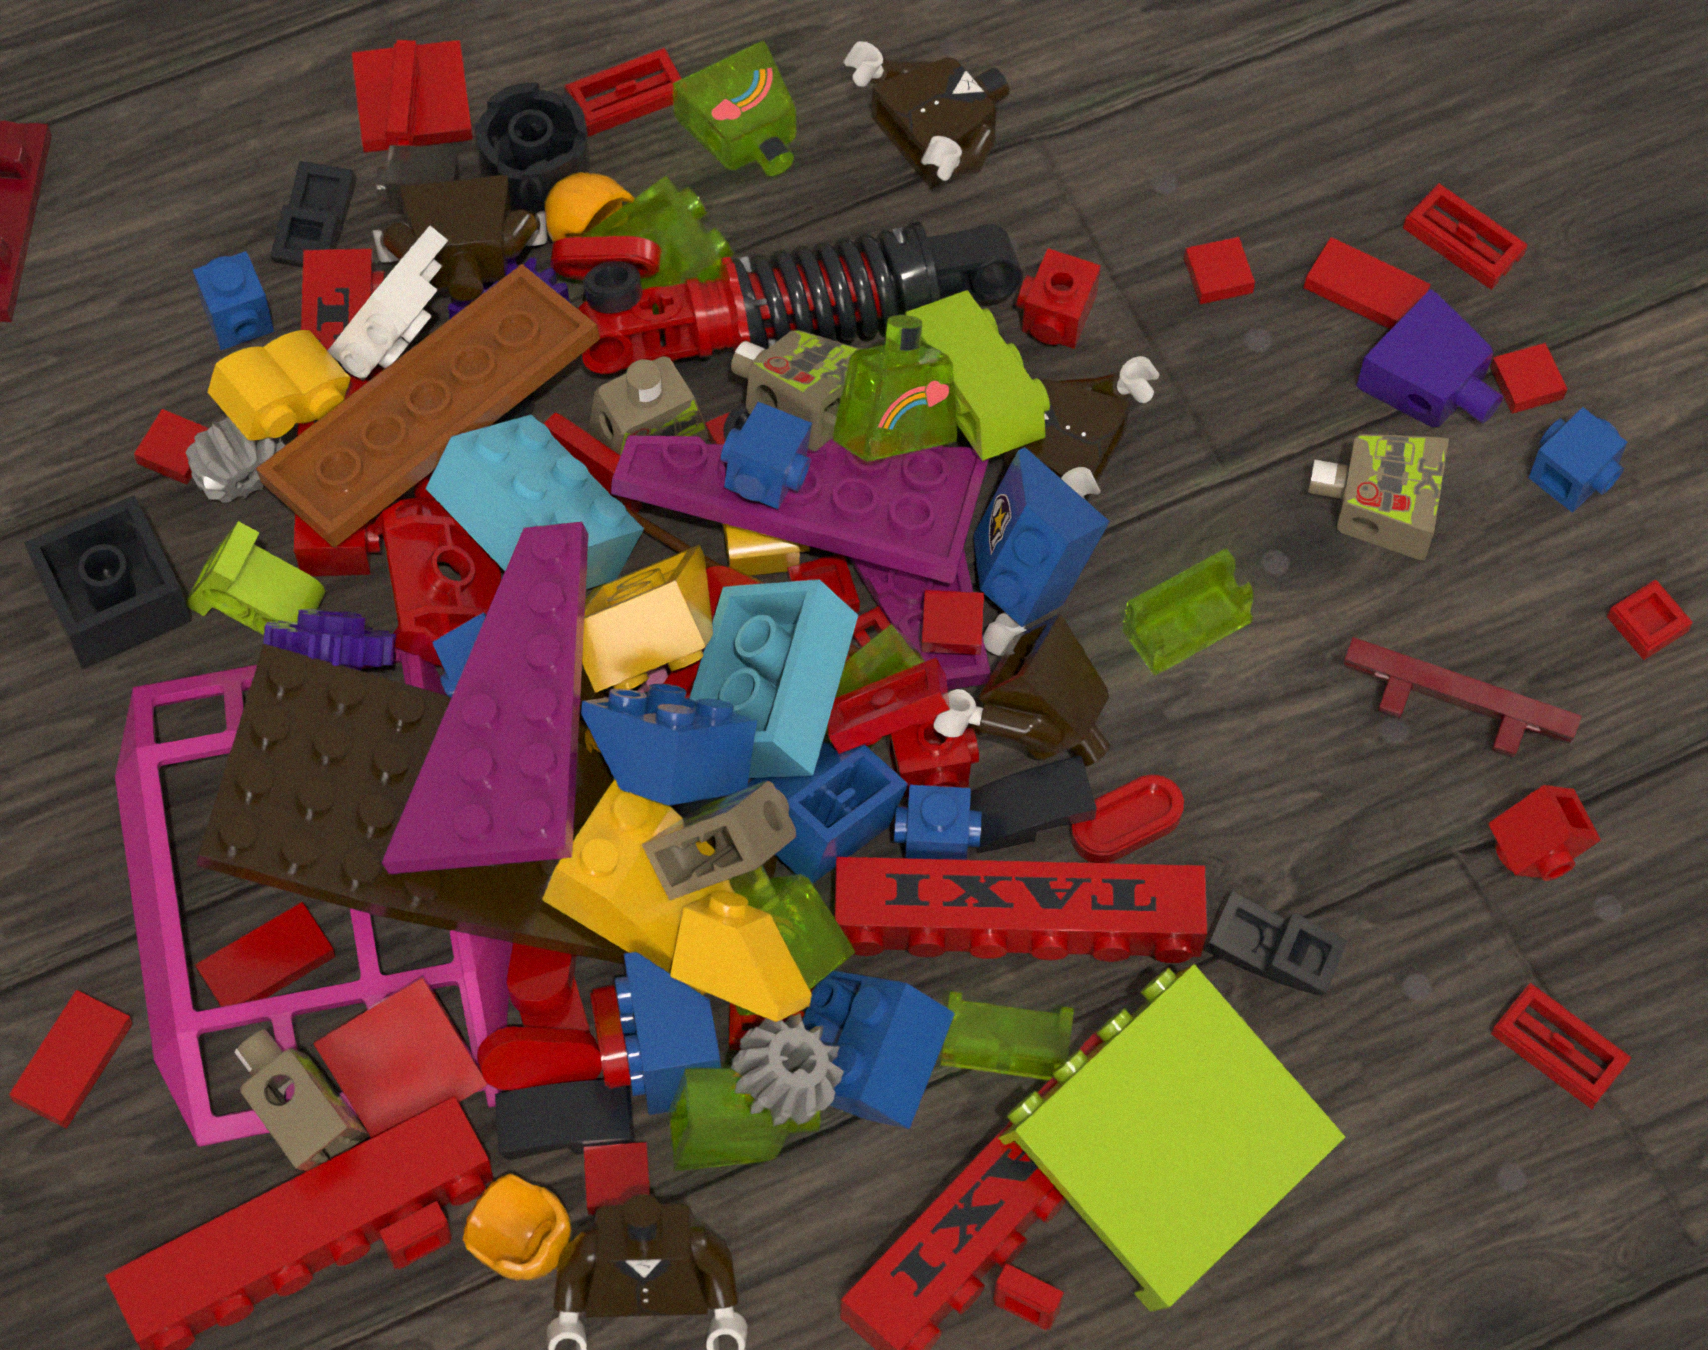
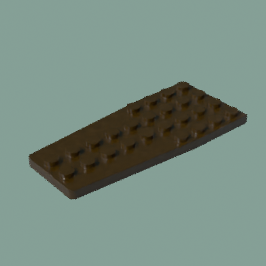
M268 644L263 645L196 866L380 917L625 965L624 954L629 952L542 900L555 867L561 859L389 874L383 866L382 860L451 697L345 666H332L331 662L317 658L311 659L306 655ZM578 744L573 840L615 779L602 753L594 749L590 752L586 746ZM712 836L706 842L715 850L716 840ZM775 854L761 866L748 872L752 880L749 884L764 898L758 908L764 912L767 911L778 859Z

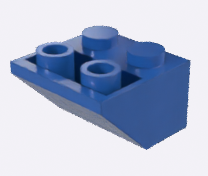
M669 684L649 685V691L645 693L628 689H612L609 691L608 698L583 701L581 714L619 788L668 806L726 796L747 788L757 720L733 713L734 705L727 701L707 698L695 701L685 698L686 690L684 688Z
M822 743L813 776L755 778L748 783L747 788L767 780L774 784L775 788L786 797L789 804L788 814L796 828V837L775 853V855L810 886L836 867V857L851 856L889 827L896 812V806H899L908 783L864 744L838 754L833 743Z
M639 953L624 954L626 976L614 979L633 1096L645 1094L648 1115L707 1106L706 1104L708 1103H705L704 1099L722 1094L720 1054L710 1000L685 983L670 977L668 972Z
M823 969L818 983L812 992L810 1005L802 1021L805 1030L809 1032L814 1027L824 1025L823 1034L820 1039L823 1045L840 1046L838 1056L831 1063L842 1069L844 1073L842 1074L841 1082L834 1088L836 1094L830 1106L869 1121L910 1129L955 1013L908 983Z

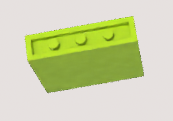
M1195 964L1176 974L1168 967L1151 980L1141 990V994L1147 1001L1132 1015L1123 1008L1110 1018L1096 1032L1103 1041L1087 1056L1079 1049L1059 1065L1052 1073L1058 1083L1042 1098L1036 1091H1033L1007 1114L1008 1119L1013 1125L999 1137L1004 1145L1013 1141L1019 1144L1141 1284L1134 1294L1150 1312L1169 1308L1345 1138L1344 1134Z

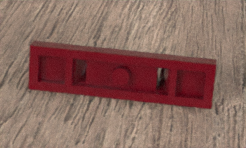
M0 121V322L12 323L52 138L48 124H20L12 121Z
M1352 637L1344 660V667L1388 682L1378 709L1380 712L1401 718L1411 690L1500 720L1501 723L1492 750L1510 757H1515L1525 729L1570 744L1575 737L1582 717L1576 713Z

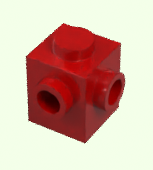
M1047 248L1036 277L1026 275L1018 295L1017 307L1024 309L1022 332L1033 335L1037 340L1046 344H1061L1075 349L1097 296L1101 265Z
M935 717L927 723L913 724L888 734L886 746L891 768L908 783L902 798L909 797L910 785L969 787L971 764L979 763V750L973 727L966 728L964 733L958 737L944 736L934 728Z
M1543 785L1488 823L1497 840L1495 848L1502 863L1516 876L1539 877L1543 881L1556 879L1571 871L1576 865L1574 858L1601 841L1573 788Z

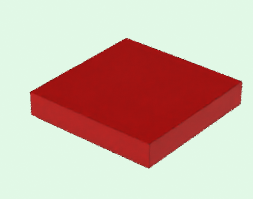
M460 40L417 45L416 54H418L419 58L418 67H420L421 77L413 147L473 140ZM393 48L352 52L364 153L387 150L384 128Z
M424 975L319 1037L313 1043L371 1138L453 1096L456 1097L459 1103L488 1085L482 1076L477 1061Z

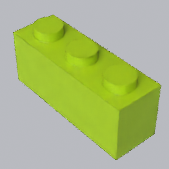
M968 290L905 312L906 328H917L922 325L920 347L915 350H908L909 356L928 383L938 381L940 385L946 384L948 386L949 393L941 402L982 461L1045 438L1044 412L1049 411L1050 402L1043 383L1038 378L1031 379L1024 369L1021 355L1013 343H1005L998 332L996 321L990 310L987 308L981 309Z

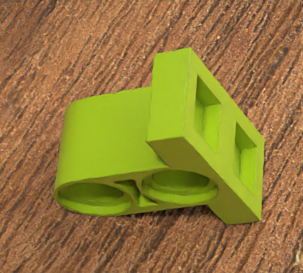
M238 521L206 560L185 602L188 608L202 616H205L213 607L264 635V627L267 622H278V620L296 622L299 609L317 610L325 595V589L318 580L254 545L259 532Z

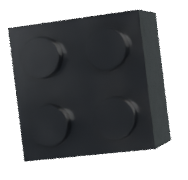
M135 495L24 542L36 575L81 669L191 621L181 587Z

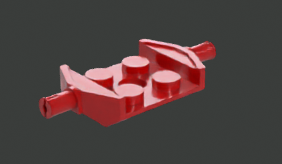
M433 470L413 486L415 498L400 500L381 512L372 525V532L376 535L383 533L398 620V627L393 632V634H396L395 647L412 655H419L423 660L439 665L444 670L432 642L483 612L487 614L502 579L499 564L426 490V486L434 472ZM437 562L449 563L455 571L460 573L461 580L455 581L444 576L440 572Z

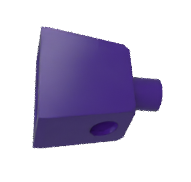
M1432 289L1364 357L1356 386L1363 392L1430 427L1441 426L1458 407L1484 424L1495 413L1503 400V395L1483 382L1493 355L1491 346Z

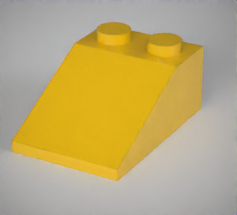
M700 544L598 586L586 598L582 665L595 693L611 686L614 689L630 690L649 679L647 671L664 664H668L671 671L678 670L698 661L704 656L701 649L707 646L714 633L705 556Z
M614 779L573 840L572 858H562L555 867L542 900L627 952L639 953L670 974L683 907L706 898L716 891L733 893L734 891L727 879L669 900L641 844L683 818L668 805L621 790ZM700 840L695 842L702 854L711 856L715 850L706 841L703 843ZM749 883L743 885L735 892L744 896L748 900V905L756 909L759 908L764 899ZM688 985L689 987L699 992L703 996L706 993L705 991Z

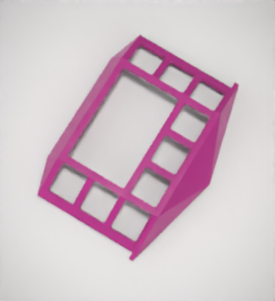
M395 647L392 664L402 662L405 684L448 696L441 684L440 675L434 664L423 660L419 655H412ZM257 664L133 687L115 773L153 1058L198 1147L270 1133L253 1109L219 1116L212 1112L198 1041L199 1036L203 1033L269 1021L273 1024L276 1044L283 1052L289 1048L297 1050L292 1020L296 1015L363 1003L369 1008L424 975L432 989L451 985L459 987L471 1052L477 1063V1052L482 1041L491 1033L507 1027L509 992L506 980L512 942L449 930L454 960L451 963L391 975H382L379 968L371 915L351 908L350 913L361 973L358 981L199 1012L194 1011L159 769L163 765L230 753L244 709L243 691L250 690ZM363 665L361 669L372 668L375 666ZM224 695L227 729L224 732L156 744L154 707ZM294 1083L290 1084L286 1089V1103L294 1095ZM489 1084L477 1091H485L488 1108L496 1106L495 1094L502 1093L501 1089L494 1088ZM343 1091L338 1092L340 1096L344 1099V1101L348 1104V1106L352 1109V1111L356 1114L355 1110L351 1106Z

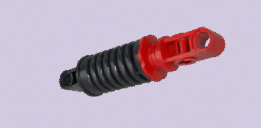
M915 221L910 222L906 227L892 229V231L883 230L877 235L876 239L870 234H861L855 239V242L846 237L838 239L833 246L825 241L819 242L813 247L812 251L804 245L798 246L792 251L791 255L783 249L776 250L771 254L769 261L763 254H755L750 261L749 256L731 259V256L721 258L718 278L701 282L698 281L697 277L685 279L683 284L646 288L643 290L641 300L635 306L618 313L598 312L592 309L586 301L577 309L597 324L600 340L581 355L585 366L589 370L600 374H609L628 368L638 360L653 361L662 356L669 357L671 361L694 355L702 358L712 356L714 349L721 350L724 347H732L735 352L744 341L767 350L790 331L796 330L815 335L814 330H817L818 336L836 341L835 326H838L842 339L851 341L858 334L857 322H859L861 331L866 337H872L878 333V318H881L882 327L885 332L893 333L899 327L900 331H902V328H906V315H899V305H903L905 313L966 290L969 291L976 302L1005 298L1018 289L1023 279V272L1009 236L1000 226L986 224L974 229L927 237L922 223ZM654 303L658 305L659 314L657 315L653 314L652 306ZM660 335H665L666 345L664 347L661 346Z

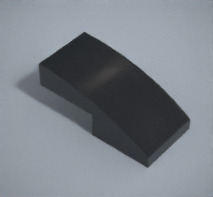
M299 161L289 205L283 204L270 256L272 260L303 266L304 250L336 249L357 179L354 170Z
M1082 756L1031 768L996 780L970 792V810L981 811L980 846L975 847L977 854L1035 842L1037 831L1094 820L1097 812Z
M1231 891L1222 901L1205 940L1203 950L1263 978L1322 996L1329 987L1347 940L1296 913H1292L1288 918L1284 919Z
M590 1080L535 1086L495 1094L499 1154L507 1160L565 1148L579 1155L584 1153V1147L635 1143L630 1085L609 1089V1086H605L604 1080Z

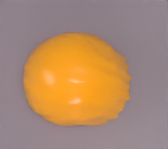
M588 172L573 173L558 181L547 195L545 201L547 232L553 243L562 238L594 237L604 225L622 219L625 214L622 201L633 203L635 197L606 175Z
M507 1174L492 1182L485 1190L483 1196L477 1200L475 1207L467 1217L463 1241L467 1250L475 1258L501 1276L519 1281L539 1279L550 1274L558 1265L560 1253L571 1241L572 1228L567 1210L554 1193L545 1187L532 1185L513 1174Z

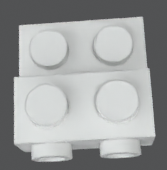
M431 226L426 229L369 297L328 350L331 356L338 360L346 371L362 381L365 380L377 364L386 369L394 363L408 346L406 341L410 343L431 318V315L423 307L437 291L429 283L442 267V265L434 260V257L448 241Z

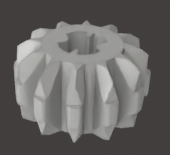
M227 416L226 419L220 422H212V427L207 431L198 433L194 437L195 442L186 450V455L189 460V467L193 472L191 475L198 488L205 492L208 499H219L224 503L230 502L238 496L241 499H246L251 492L263 490L264 485L259 479L256 468L286 445L283 441L284 436L278 438L268 437L255 441L247 440Z
M801 1014L791 1016L785 1023L782 1020L775 1022L766 1018L759 1028L750 1029L743 1036L739 1046L741 1050L733 1058L731 1069L743 1076L736 1083L735 1093L751 1094L755 1099L752 1102L751 1114L760 1113L764 1108L770 1110L774 1126L784 1124L789 1117L800 1125L801 1123L808 1122L816 1112L824 1111L832 1103L836 1094L834 1088L841 1082L844 1071L831 1063L838 1056L840 1046H825L820 1041L824 1025L814 1027L809 1032L804 1028Z

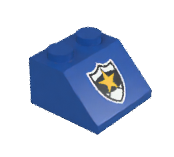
M1025 447L1018 450L973 534L980 590L1021 627L1064 604L1110 522Z

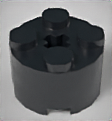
M534 82L509 86L489 98L487 110L480 117L479 123L475 125L481 176H508L512 211L518 209L530 210L534 213L545 211L547 195L558 181L573 173L589 172L588 136L583 110L570 94L564 92L562 97L552 91L540 90L539 83Z

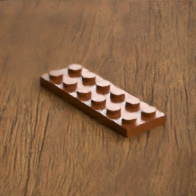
M521 264L258 466L256 471L259 479L265 487L335 548L436 468L451 436L490 426L600 340L597 324Z

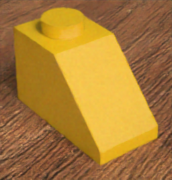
M728 891L713 892L710 896L683 907L670 977L775 1022L809 1007L812 994L771 914L749 906L748 900L744 896Z

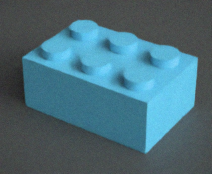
M532 414L451 436L426 486V490L504 571L508 566L523 528L582 521L589 534L586 589L617 579L644 530L627 512L625 506L619 500L612 497L588 472L586 466L575 459L551 435L550 430Z
M820 579L726 586L722 589L712 622L714 634L704 649V656L701 659L689 699L697 701L698 699L707 698L727 701L734 705L733 713L757 720L749 778L813 776L858 618V614Z

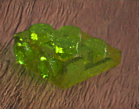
M666 175L635 197L633 203H627L582 236H635L658 244L662 249L660 269L655 275L641 279L643 290L650 287H667L683 284L685 279L697 277L698 281L701 282L708 279L713 280L719 277L721 258L735 255L727 240L716 227L708 232L700 221L702 217L708 214V211L691 187L687 186L681 191ZM654 303L652 306L653 314L657 315L659 314L658 305Z

